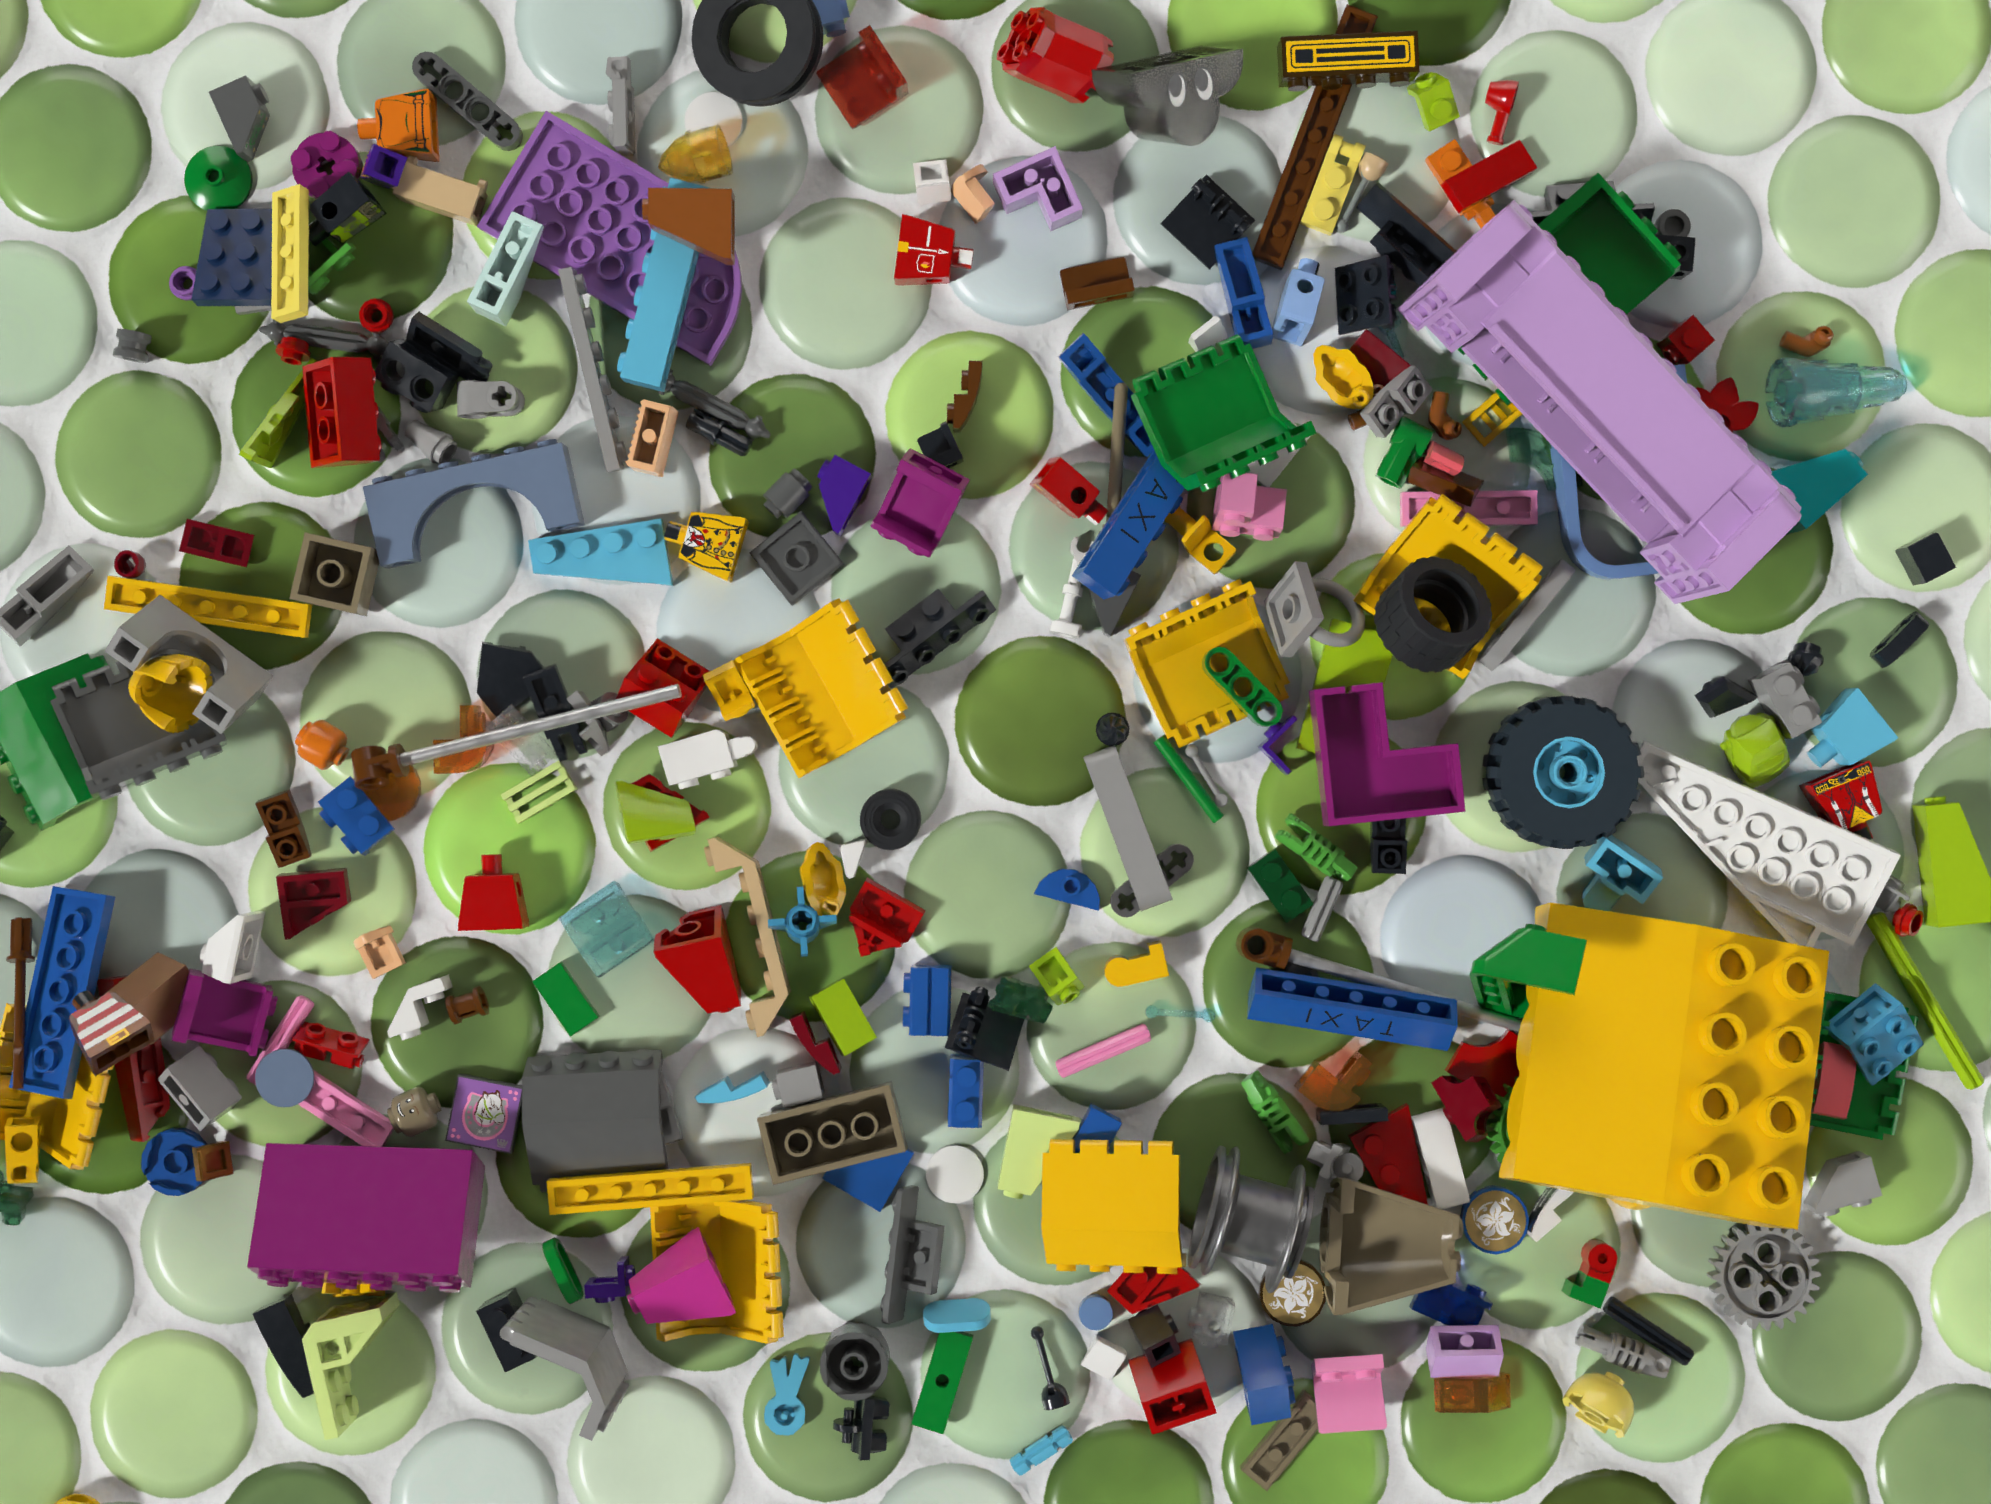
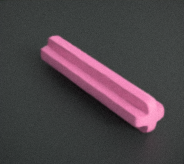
M303 995L296 997L246 1075L249 1082L256 1085V1069L260 1061L267 1054L275 1050L288 1048L292 1038L313 1009L314 1002Z
M1140 1024L1058 1059L1055 1062L1059 1075L1065 1078L1150 1042V1032L1145 1024Z

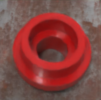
M374 298L366 301L361 306L359 320L368 331H378L381 333L392 325L394 313L387 302ZM381 311L382 319L374 322L372 320L373 313Z
M283 337L281 343L276 346V353L281 356V360L291 365H301L302 362L309 361L311 357V352L308 350L309 344L299 338Z
M1910 903L1905 904L1902 908H1898L1892 919L1895 933L1902 937L1907 935L1915 936L1922 926L1923 912L1917 910V907Z

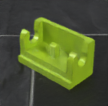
M844 978L808 997L841 1056H846L877 1038Z

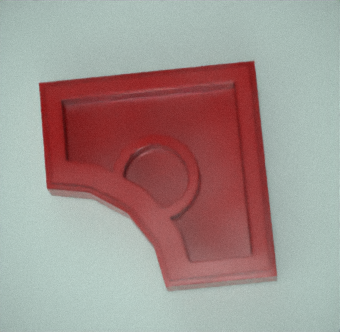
M1507 1029L1498 1040L1487 1045L1474 1046L1461 1041L1445 1071L1463 1082L1471 1076L1485 1077L1494 1094L1504 1097L1507 1093L1503 1085L1507 1084L1513 1088L1515 1084L1514 1077H1519L1516 1060L1518 1035Z

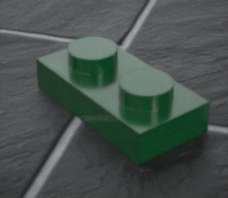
M1273 848L1247 867L1285 923H1288L1314 904L1276 849Z

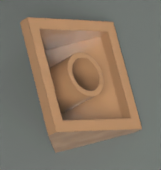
M157 952L108 992H115L150 1021L154 1042H156L174 1027L189 970L185 964Z

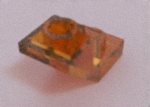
M1499 1372V1376L1434 1378L1435 1412L1491 1413L1511 1408L1510 1373Z

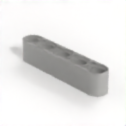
M1115 745L1084 756V761L1140 910L1144 911L1173 900Z

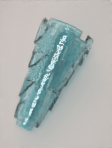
M1781 358L1772 364L1768 372L1765 393H1774V401L1766 402L1769 415L1779 427H1791L1825 420L1824 417L1855 413V410L1878 407L1886 402L1897 401L1906 392L1907 380L1904 375H1901V372L1891 367L1858 366V363H1828V360Z

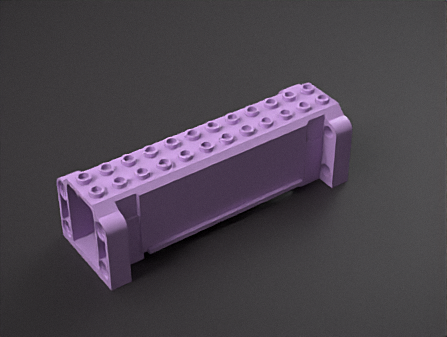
M1514 200L1476 232L1397 308L1417 331L1427 326L1451 353L1461 347L1465 354L1642 541L1648 543L1639 553L1661 575L1654 583L1674 604L1730 591L1801 519L1802 514L1800 511L1802 507L1795 501L1794 493L1788 487L1778 483L1771 475L1770 467L1765 462L1756 459L1749 452L1748 445L1744 439L1733 434L1724 425L1723 417L1717 411L1709 409L1700 399L1701 396L1694 386L1685 383L1676 374L1675 366L1666 358L1660 357L1652 348L1651 340L1631 326L1626 313L1620 308L1614 307L1605 298L1603 289L1597 283L1587 279L1581 272L1579 263L1574 258L1566 256L1557 247V241L1553 235L1546 230H1542L1533 221L1531 212L1525 206L1518 205Z

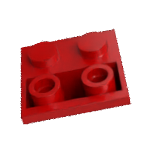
M657 638L625 676L616 699L679 684L682 697L628 710L672 738L686 721L705 691L707 685L703 675L710 671Z
M1192 1338L1178 1343L1182 1353L1153 1368L1150 1367L1144 1354L1128 1360L1152 1435L1217 1413Z

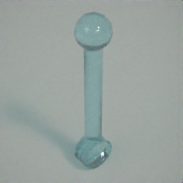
M1150 1005L1145 1010L1146 1016L1151 1019L1156 1016L1202 1018L1206 1022H1212L1215 1019V1012L1210 1008H1206L1203 1011L1157 1009L1156 1006Z

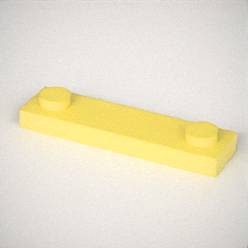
M301 184L272 193L271 318L279 323L308 315L309 189Z

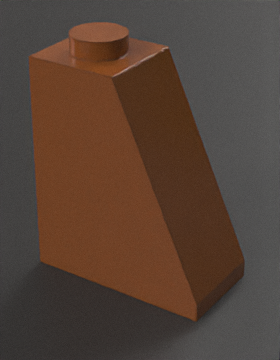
M648 188V198H643L642 216L643 220H648V224L653 231L726 265H735V195L732 189Z

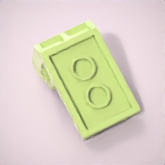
M397 1292L333 1306L311 1324L302 1338L325 1440L338 1438L357 1419L356 1415L359 1413L357 1397L351 1394L349 1385L351 1369L349 1364L359 1352L364 1351L371 1344L399 1307Z

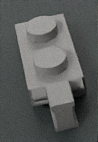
M627 56L608 57L606 75L612 80V91H608L607 100L609 110L613 112V124H610L608 127L609 141L622 156L634 155L635 113L634 88L631 86V60Z

